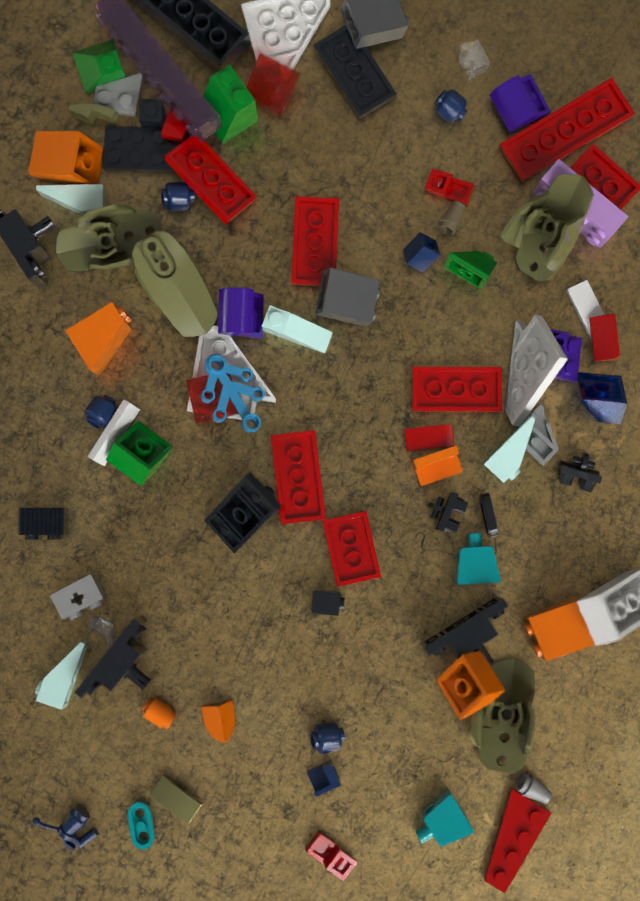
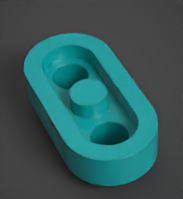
M136 801L130 806L127 814L131 840L136 848L147 849L153 844L156 836L152 809L147 802ZM137 809H142L144 811V815H138ZM146 832L148 834V838L143 839L140 833Z

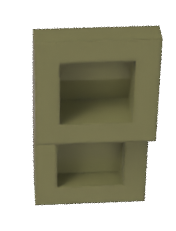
M73 104L68 108L72 117L90 125H93L96 118L115 126L119 120L116 110L101 105Z
M165 775L161 777L150 793L155 800L186 823L192 821L203 805L189 791L183 790Z

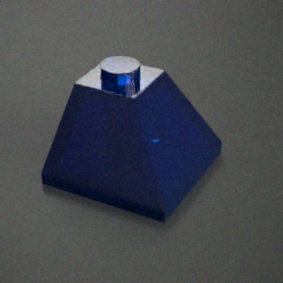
M578 372L577 383L580 400L584 407L598 422L621 424L627 407L622 377Z

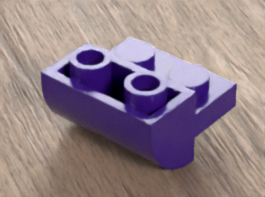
M531 74L521 78L517 75L499 85L489 94L509 133L524 128L530 122L544 118L551 113Z
M233 287L219 289L218 334L233 337L244 336L254 339L263 338V294L255 293L254 289Z
M550 329L567 357L566 362L554 379L577 382L582 338L568 335V332Z

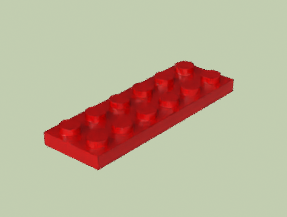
M610 78L500 143L499 147L523 183L555 164L558 159L562 160L629 120L635 115V112L613 78Z

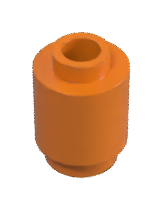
M156 697L153 700L148 698L141 709L145 712L142 717L159 728L164 727L165 729L170 726L177 714L172 711V707Z

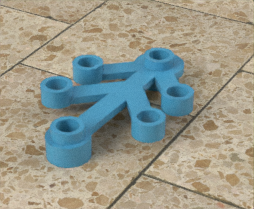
M210 355L204 364L209 376L206 387L201 393V400L204 403H211L215 399L214 388L218 378L222 384L217 409L212 414L213 420L221 423L226 419V408L230 398L242 418L241 425L243 430L248 433L256 432L261 426V419L258 415L248 411L238 393L250 396L254 402H259L265 396L264 390L260 387L253 388L230 381L227 375L238 376L240 381L247 383L253 378V371L250 368H239L229 365L221 355ZM212 363H217L219 369H214ZM243 372H247L249 374L248 379L243 377ZM254 391L260 392L261 397H255ZM204 393H210L212 398L206 399ZM216 412H221L223 414V418H217ZM247 421L253 422V428L247 426Z

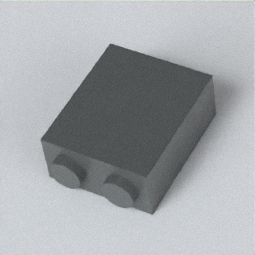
M344 0L340 10L356 49L401 39L409 27L408 18L403 13L400 0Z
M334 268L322 271L315 315L359 326L372 324L376 318L375 304L380 295V280Z

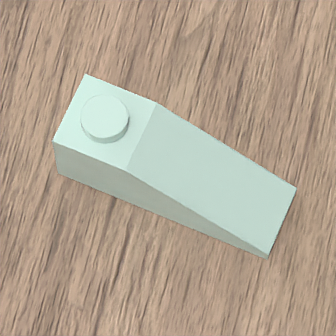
M103 184L36 185V190L42 197L82 216L86 212L107 206V190Z
M270 305L262 324L264 332L322 353L326 352L333 332L301 317Z
M535 413L484 463L503 483L508 478L512 481L521 472L519 468L537 418Z
M89 641L80 642L43 681H39L35 691L38 694L36 701L61 710L67 707Z

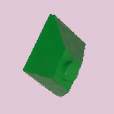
M113 39L72 52L86 94L96 91L97 86L126 78Z
M450 252L444 268L481 290L498 262L487 252Z

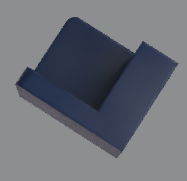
M421 232L403 249L406 263L421 272H424L440 256L437 241Z
M332 760L307 771L316 797L341 786V780Z

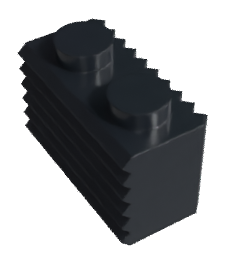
M19 508L18 535H25V540H39V535H47V540L61 539V535H68V508Z

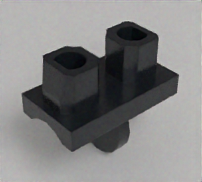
M583 453L581 458L573 456L572 463L560 460L559 482L561 484L571 486L574 476L582 478L579 488L592 492L596 483L600 484L602 476H599V471L593 470L595 462L589 461L588 453Z
M450 492L444 508L442 505L445 499L442 497H438L436 504L429 502L428 507L433 509L431 518L437 520L439 512L442 513L435 530L440 532H457L460 522L449 518L451 512L455 510L464 514L468 502L458 497V493Z

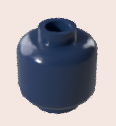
M454 89L443 90L434 102L436 105L435 112L448 123H452L456 119L461 121L467 113L465 109L467 100Z
M169 182L161 189L162 206H166L170 212L186 211L189 209L190 203L194 202V191L189 189L186 182Z
M108 395L103 397L94 396L84 411L87 417L85 420L97 429H101V427L106 428L117 410V407L114 405L116 403L115 400Z
M334 721L315 725L313 731L310 732L312 748L320 754L339 751L342 742L345 741L343 728H339Z

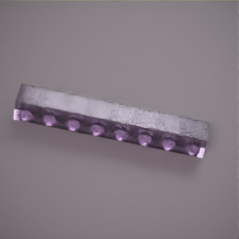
M101 0L94 5L97 12L95 17L102 27L106 26L108 28V34L115 43L118 41L121 44L120 47L127 58L131 57L134 60L133 64L140 74L144 72L151 88L158 89L162 101L166 105H171L173 114L179 121L183 120L185 122V127L192 137L196 136L202 142L222 128L220 116L124 0Z

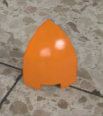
M233 700L222 701L220 705L207 704L202 706L203 721L209 734L217 741L224 743L228 741L235 727Z

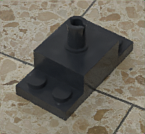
M0 208L1 238L27 278L39 289L45 287L47 284L43 278L46 275L39 264L49 259L50 256L41 244L40 237L55 229L56 226L48 215L31 226L16 209L6 214Z
M250 471L204 521L235 554L282 509V505L274 497L273 489L270 486H264Z
M496 596L425 640L421 645L429 656L432 654L437 656L446 650L445 646L448 645L454 656L458 659L463 654L481 651L487 662L491 665L494 659H492L484 644L499 634L489 618L494 620L505 613L504 609L508 605L504 598Z
M139 616L130 622L74 692L80 698L87 694L91 696L102 685L111 692L126 678L136 684L142 691L146 688L152 679L136 667L139 660L147 652V649L136 641L147 629L144 626L148 622L145 618Z

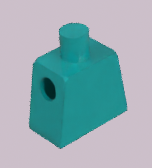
M481 533L468 534V547L458 548L455 584L501 582L493 546H482Z
M449 789L422 812L421 815L426 825L415 831L422 844L434 837L440 847L475 833Z

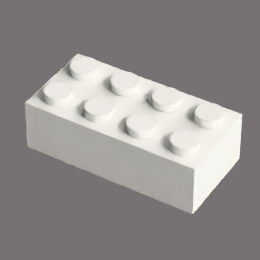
M640 568L623 572L577 601L595 645L618 641L640 626Z

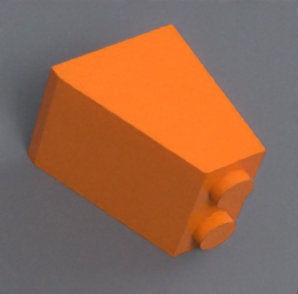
M36 131L28 174L42 182L60 185L98 184L104 147L79 131Z
M111 302L65 331L87 367L95 374L100 375L131 331V327L128 324L131 320L121 306L116 307Z
M573 596L525 616L526 623H524L527 634L529 636L532 635L535 644L532 646L537 657L541 656L543 660L548 661L595 645L577 603L582 598Z

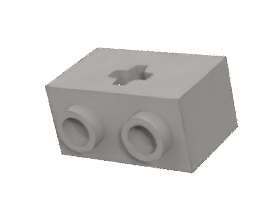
M95 573L89 574L50 595L62 620L69 618L70 621L82 616V610L88 607L90 610L101 606L103 604L102 600L107 598ZM83 594L84 598L81 602H77L76 598H78V595Z

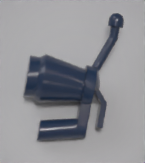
M80 805L70 810L64 823L60 824L59 827L44 824L38 817L32 820L35 825L38 824L40 827L57 831L60 837L63 838L64 845L72 851L75 849V845L82 848L99 835L98 831L94 828L82 837H78L75 834L87 824L90 818L89 812Z

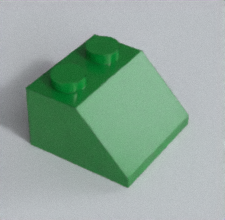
M137 421L113 443L106 461L142 486L160 467L172 451L173 446L143 423Z

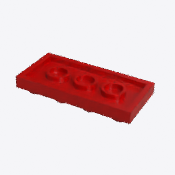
M197 132L169 152L164 158L173 170L225 224L229 223L257 198L255 193Z
M295 196L291 285L320 286L322 271L328 268L336 269L339 198Z
M412 367V412H502V367Z
M315 430L271 435L278 502L282 505L280 510L281 525L326 519Z

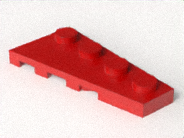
M512 787L508 794L507 805L503 811L502 822L498 829L494 849L491 852L484 876L485 882L504 894L552 814L549 810L528 797L520 795Z

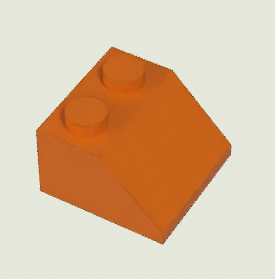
M481 651L463 654L436 680L460 720L491 704L505 691Z

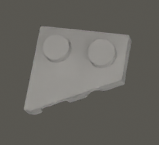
M138 73L97 86L93 104L114 109L118 115L137 117L144 79L143 74Z
M539 404L523 423L533 413L537 415L526 451L540 465L544 466L558 452L559 447L552 435V428L546 419L544 407Z

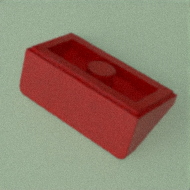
M615 313L590 317L594 362L617 360L620 358Z

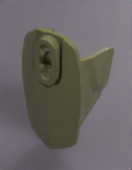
M575 174L558 175L547 192L528 200L522 207L516 210L500 235L503 241L518 247L516 262L519 269L537 281L550 280L557 273L573 249L594 197L591 186L584 176ZM535 262L538 265L537 270L534 267Z
M119 204L86 212L82 218L78 219L76 225L58 232L56 239L57 257L69 272L95 269L107 270L134 264L132 252L135 244L149 236L146 231L150 227H153L155 232L161 231L158 217L150 210H136L132 206ZM130 232L134 235L131 241L127 239V234ZM149 242L147 245L148 250L155 251L156 244Z
M156 231L136 243L132 252L136 266L134 272L153 304L162 310L183 337L207 334L216 322L218 312L203 282L202 273L188 249L182 242H177L168 232ZM149 242L156 244L155 251L148 250L147 245ZM160 263H168V270L162 271L160 269Z
M508 658L498 661L491 666L505 691L491 704L472 714L469 738L472 744L478 747L480 762L488 770L513 774L523 768L527 756L531 755L535 736L534 670L521 660ZM503 733L509 735V740L506 743L501 739ZM500 756L506 758L507 762L505 765H501L498 762Z

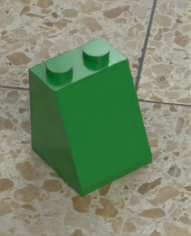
M230 64L211 76L198 110L220 142L224 144L258 121L256 102Z

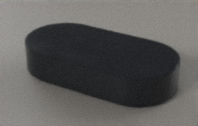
M489 493L480 494L479 502L487 536L489 538L498 537V528Z

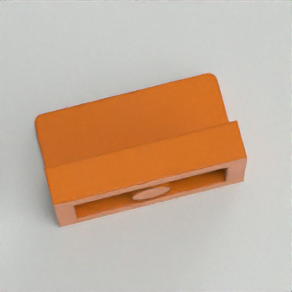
M457 446L412 461L421 486L462 473L463 470L457 456L459 454Z

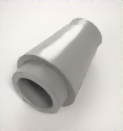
M523 774L517 781L516 790L519 791L520 795L543 802L544 804L550 801L552 792L533 775Z

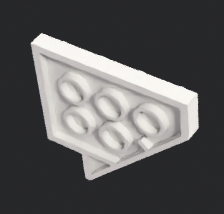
M255 0L241 4L258 69L279 64L283 80H287L331 7L330 0Z
M536 314L528 326L523 321L517 320L515 322L505 412L513 426H521L567 360L544 318Z
M215 325L212 326L207 334L199 336L187 407L188 412L212 416L213 412L217 409L222 384L218 378L214 388L215 399L211 403H204L200 397L206 387L209 376L204 364L206 359L213 354L223 356L229 365L239 368H250L253 371V378L247 383L240 381L238 376L227 375L230 381L253 388H262L265 396L261 401L276 403L274 395L230 336L218 334V326ZM212 363L214 369H219L217 363ZM247 372L242 373L244 378H249ZM254 391V396L260 398V392ZM204 393L206 399L212 398L210 393ZM238 393L248 411L255 414L257 402H254L250 396ZM229 398L226 418L242 420ZM216 412V416L223 417L221 412Z

